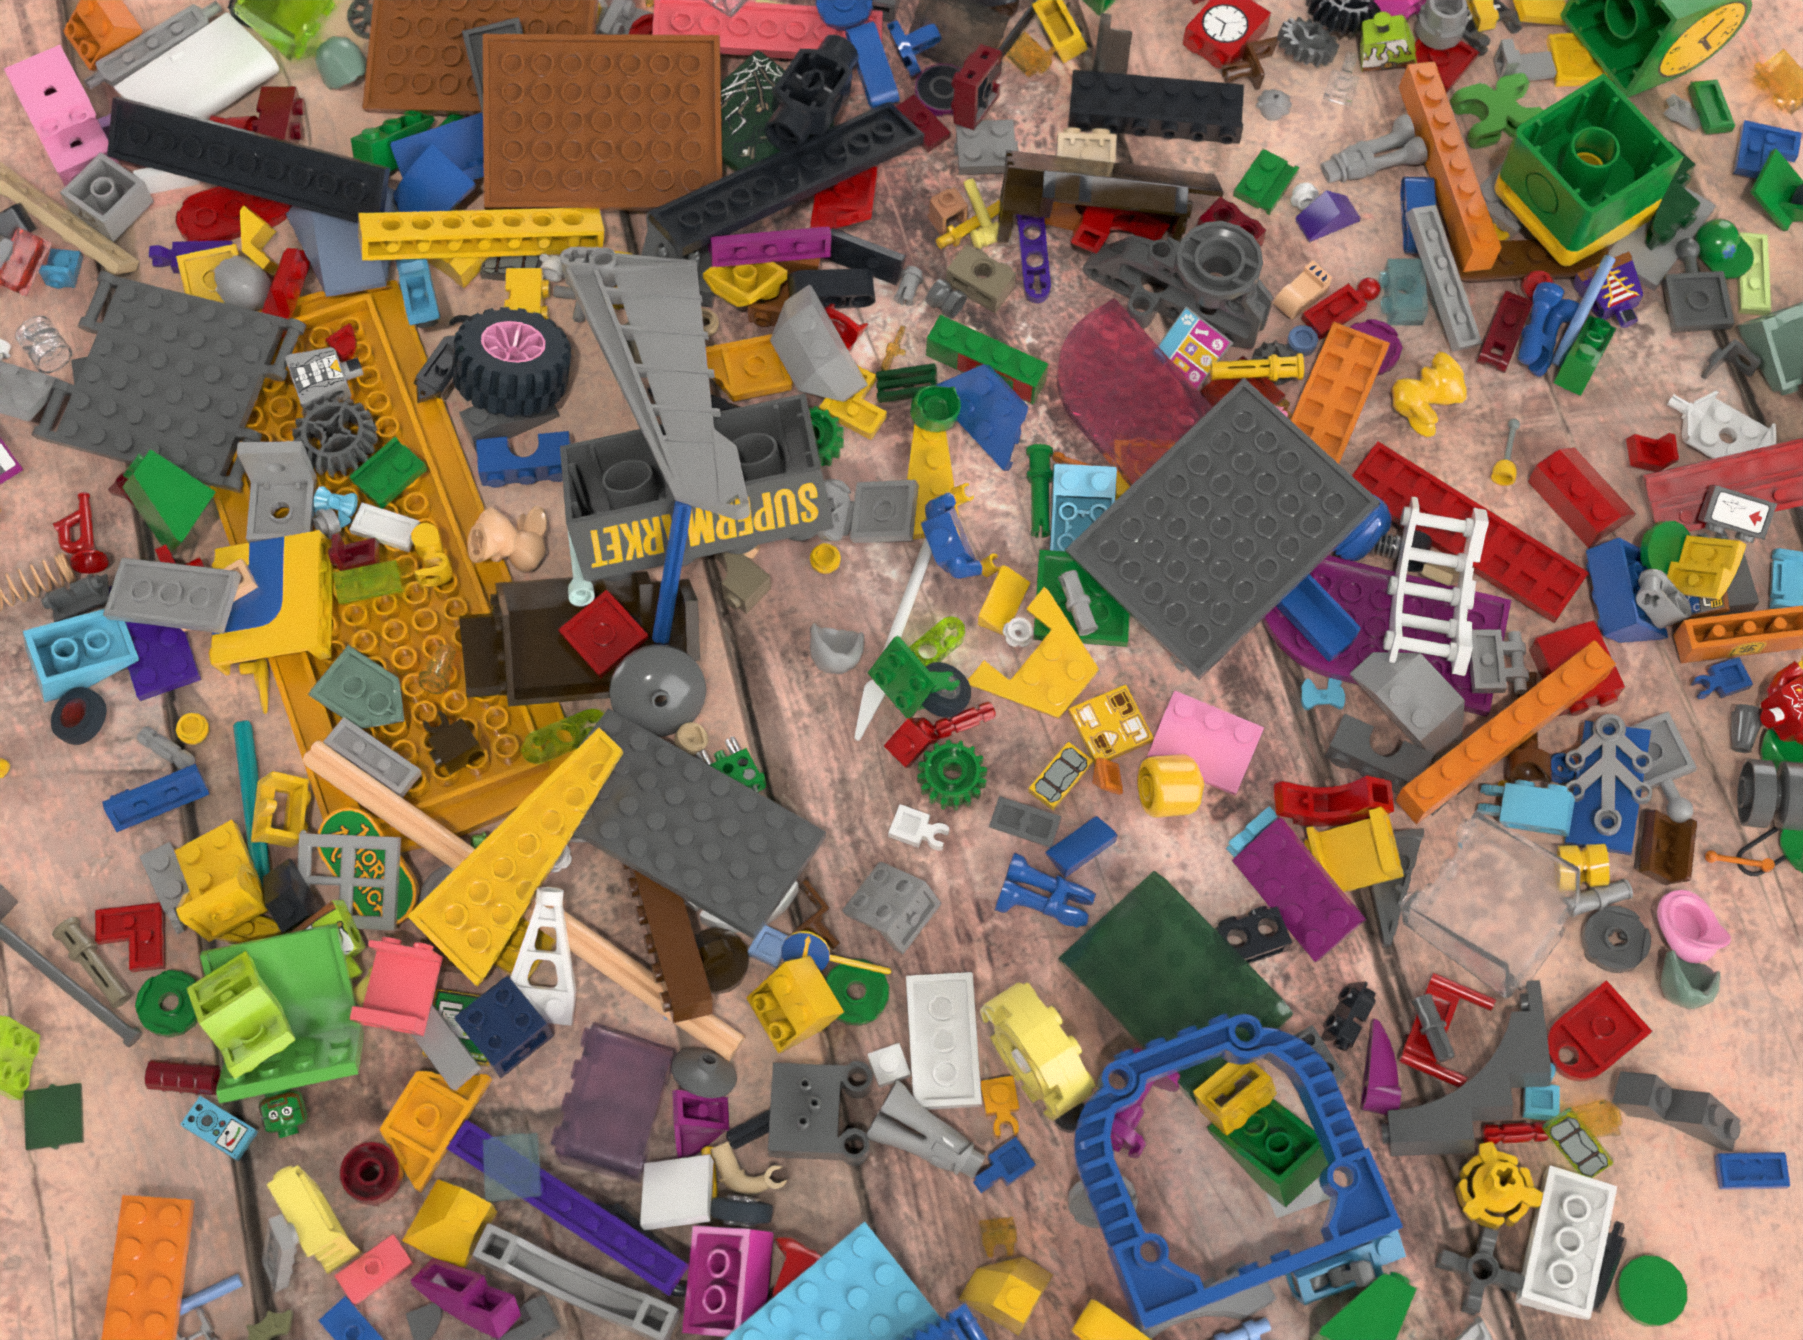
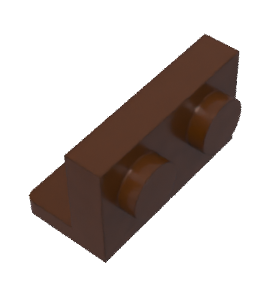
M1658 810L1646 811L1639 872L1664 885L1690 881L1692 878L1697 821L1690 818L1683 823H1677Z

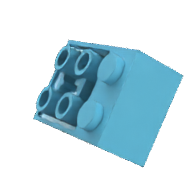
M1053 464L1050 550L1065 551L1074 540L1115 502L1117 467Z

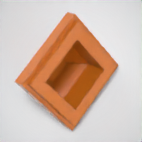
M1101 757L1097 758L1092 783L1100 789L1118 795L1123 794L1119 764Z

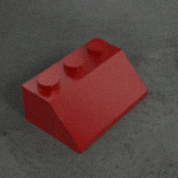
M1575 447L1559 449L1536 465L1528 480V483L1588 548H1591L1636 515L1631 507Z

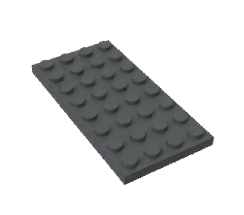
M608 708L580 745L600 728L624 753L577 827L574 835L750 938L755 939L826 839V831Z

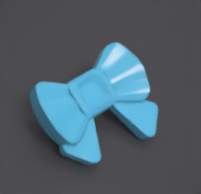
M321 486L314 495V512L316 514V511L319 509L338 510V520L341 528H344L352 523L350 517L354 515L357 508V495L350 493L343 496L331 493L326 487Z
M1307 678L1301 686V704L1304 710H1310L1316 705L1328 704L1342 710L1345 704V693L1341 687L1342 681L1329 678L1327 690H1318L1313 682Z

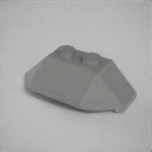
M807 285L784 302L770 341L798 391L844 402L868 386L812 286Z
M1373 652L1349 674L1416 746L1434 754L1431 760L1432 764L1462 742L1465 700L1421 653H1398L1396 662L1391 663L1389 662L1388 653Z

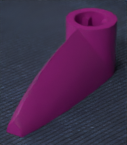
M1373 1018L1368 1037L1360 1109L1388 1116V1111L1399 1110L1401 1088L1399 1087L1397 1063L1391 1042L1381 1022Z

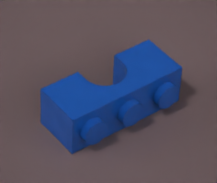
M569 431L538 434V448L532 455L527 457L513 455L507 437L477 439L478 474L482 486L498 488L512 483L529 485L536 481L544 480L553 482L563 481L560 446L572 444Z

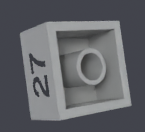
M102 152L60 192L70 212L113 242L154 202L144 181Z

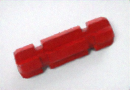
M987 701L978 705L979 708L977 709L972 707L950 719L943 718L936 721L934 727L938 737L943 739L951 736L954 731L959 733L980 725V721L985 723L993 720L996 717V712L992 703Z
M1545 1121L1534 1122L1532 1125L1529 1122L1502 1124L1500 1127L1497 1124L1485 1125L1482 1128L1484 1143L1493 1142V1144H1498L1500 1141L1502 1144L1530 1142L1532 1139L1534 1142L1547 1141L1550 1138L1549 1125Z

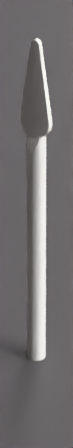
M926 537L924 538L883 651L895 636L898 635L901 638L932 555ZM873 679L866 683L864 687L855 732V740L857 741L863 736L885 696V693Z

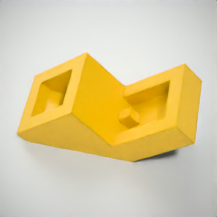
M243 206L240 209L242 252L264 271L275 276L279 264L261 249L276 233V230L255 212Z

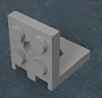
M302 441L238 442L237 455L251 482L246 536L248 543L313 531V499L316 492L317 475ZM281 507L290 509L288 515L284 518L278 519L273 517L274 512Z

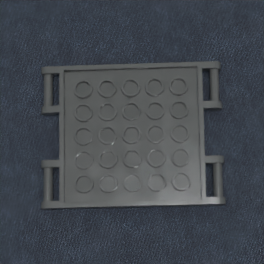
M101 271L97 278L99 284L86 315L81 317L78 323L80 329L97 334L76 385L59 379L54 380L51 387L54 391L39 426L34 427L31 435L45 442L131 464L138 454L145 456L151 449L203 484L239 493L243 486L241 480L245 469L238 455L230 475L226 476L237 449V444L239 441H261L262 435L257 431L245 429L265 377L277 381L285 380L288 373L285 370L287 367L285 358L287 355L292 354L299 335L304 333L306 324L294 318L286 319L117 277L108 272ZM110 288L116 289L102 323L96 322ZM284 331H286L287 333L285 335V338L283 340L274 365H270L276 352V349L278 347V344L280 342V339L282 337V334ZM65 395L70 396L57 431H50Z

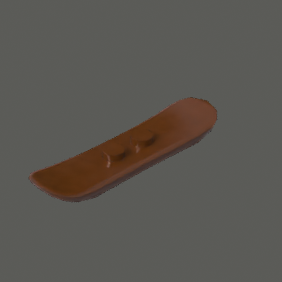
M1448 239L1460 279L1466 283L1523 280L1532 271H1544L1552 279H1575L1578 272L1600 264L1604 255L1609 254L1608 247H1605L1573 265L1563 266L1555 260L1537 239L1499 240L1501 250L1491 269L1463 272L1452 239Z

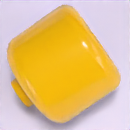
M1186 754L1153 756L1142 761L1137 777V789L1141 806L1146 814L1153 818L1184 816L1196 812L1201 804L1204 780L1195 760Z

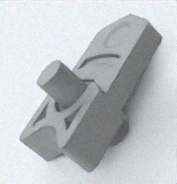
M1675 94L1666 99L1669 108L1663 114L1671 121H1678L1692 131L1697 130L1701 126L1698 114L1691 107L1690 102L1684 101Z

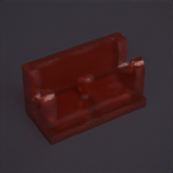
M17 227L12 241H14L12 255L0 270V285L27 297L52 243Z

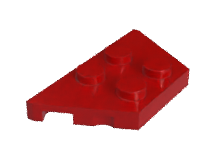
M878 167L869 168L816 193L810 228L830 227L831 230L832 228L837 229L872 219Z

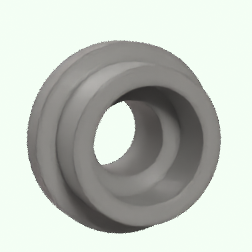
M319 509L316 511V518L313 519L316 531L320 530L328 539H332L333 534L341 531V526L335 512L332 509Z

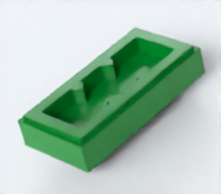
M1718 79L1691 82L1688 86V91L1705 135L1732 132L1736 125Z

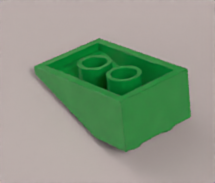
M1274 1099L1266 1107L1256 1111L1241 1128L1235 1129L1228 1136L1213 1123L1207 1128L1214 1139L1246 1173L1285 1208L1320 1176L1322 1170L1328 1166L1315 1130Z

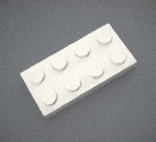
M973 973L906 976L913 1097L926 1110L981 1107Z

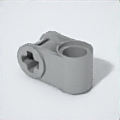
M1648 569L1639 575L1638 584L1641 589L1636 594V602L1651 618L1657 628L1663 629L1691 617L1692 612L1688 599L1674 586L1664 572L1658 569Z

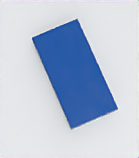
M1585 720L1581 745L1594 735L1593 721ZM1610 726L1603 729V732L1607 735H1612L1616 732ZM1626 726L1625 736L1641 751L1648 753L1651 730ZM1602 746L1585 758V766L1580 771H1577L1575 780L1602 758ZM1616 746V758L1635 777L1643 782L1644 773L1636 772L1632 767V759ZM1639 758L1636 763L1641 767H1645L1647 760ZM1601 776L1585 790L1583 799L1574 803L1569 837L1566 836L1565 845H1577L1584 848L1586 844H1606L1608 852L1631 856L1639 804L1632 799V792L1615 776V810L1621 815V828L1616 834L1611 836L1600 834L1595 828L1594 819L1598 810L1601 809ZM1574 787L1573 796H1577L1581 793V790L1578 787ZM1642 789L1636 791V795L1640 798ZM1605 819L1601 824L1605 828H1611L1614 822L1610 819Z

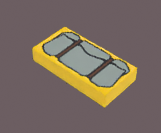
M1067 742L1032 783L1028 792L1054 811L1092 766L1093 760L1070 742Z

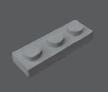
M345 717L342 718L323 741L325 745L402 798L422 774L418 767Z

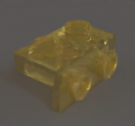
M1784 48L1764 64L1758 61L1754 65L1756 75L1753 77L1756 83L1763 90L1768 88L1773 94L1771 98L1780 110L1785 108L1792 115L1803 107V69Z

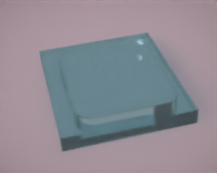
M537 1133L511 1134L483 1140L486 1201L490 1203L541 1196L539 1137Z

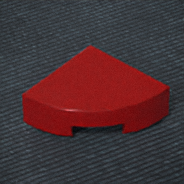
M350 323L324 339L329 348H335L341 362L351 360L357 348V339Z

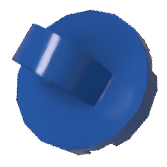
M898 20L886 24L890 35L894 38L897 51L907 71H909L910 77L921 73L915 55L933 47L942 40L937 26L929 24L905 36Z

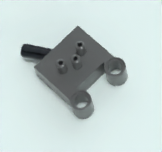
M860 1061L851 1062L847 1066L773 1063L770 1110L727 1131L726 1138L731 1148L736 1150L769 1133L768 1155L770 1158L842 1160L851 1166L861 1165L869 1156V1138L866 1133L856 1128L849 1129L841 1137H838L840 1089H843L851 1098H864L872 1089V1071L867 1064ZM862 1074L866 1077L867 1081L860 1087L852 1086L848 1082L851 1075ZM857 1140L863 1144L864 1149L859 1154L853 1155L845 1150V1145L849 1141Z

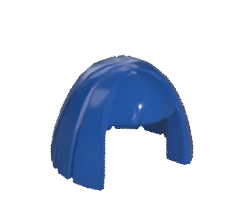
M1374 494L1372 495L1380 501V506L1333 550L1345 560L1358 561L1364 558L1374 548L1380 537L1386 535L1391 527L1392 516L1388 505Z

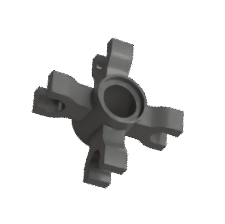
M1487 1227L1480 1231L1475 1255L1470 1259L1444 1249L1442 1253L1438 1254L1435 1267L1461 1274V1279L1467 1286L1461 1308L1463 1313L1475 1316L1476 1312H1480L1484 1289L1490 1284L1513 1293L1522 1290L1525 1276L1499 1269L1496 1259L1492 1256L1499 1231ZM1474 1263L1481 1264L1486 1269V1280H1481L1474 1275L1472 1270Z

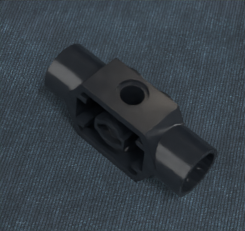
M828 35L817 49H800L773 88V114L764 126V134L774 147L783 152L795 153L801 148L809 134L824 135L850 96L852 70L859 60L858 51L850 41L839 35Z

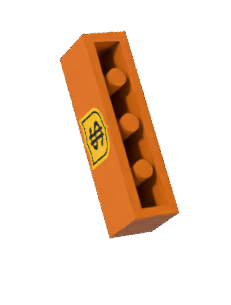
M1803 605L1684 620L1673 635L1680 662L1682 664L1803 649Z

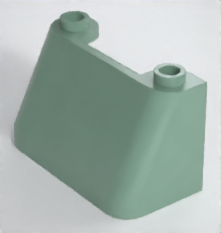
M1803 301L1738 325L1741 338L1747 348L1761 359L1762 362L1759 368L1773 392L1780 391L1781 395L1798 391V385L1803 383Z

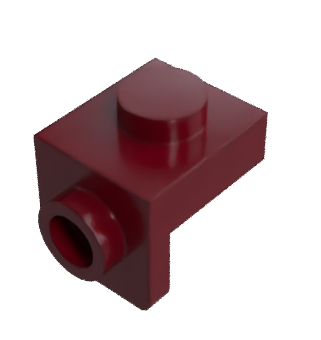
M339 533L332 535V545L328 548V556L333 566L337 565L343 577L379 568L380 545L375 537L345 545Z

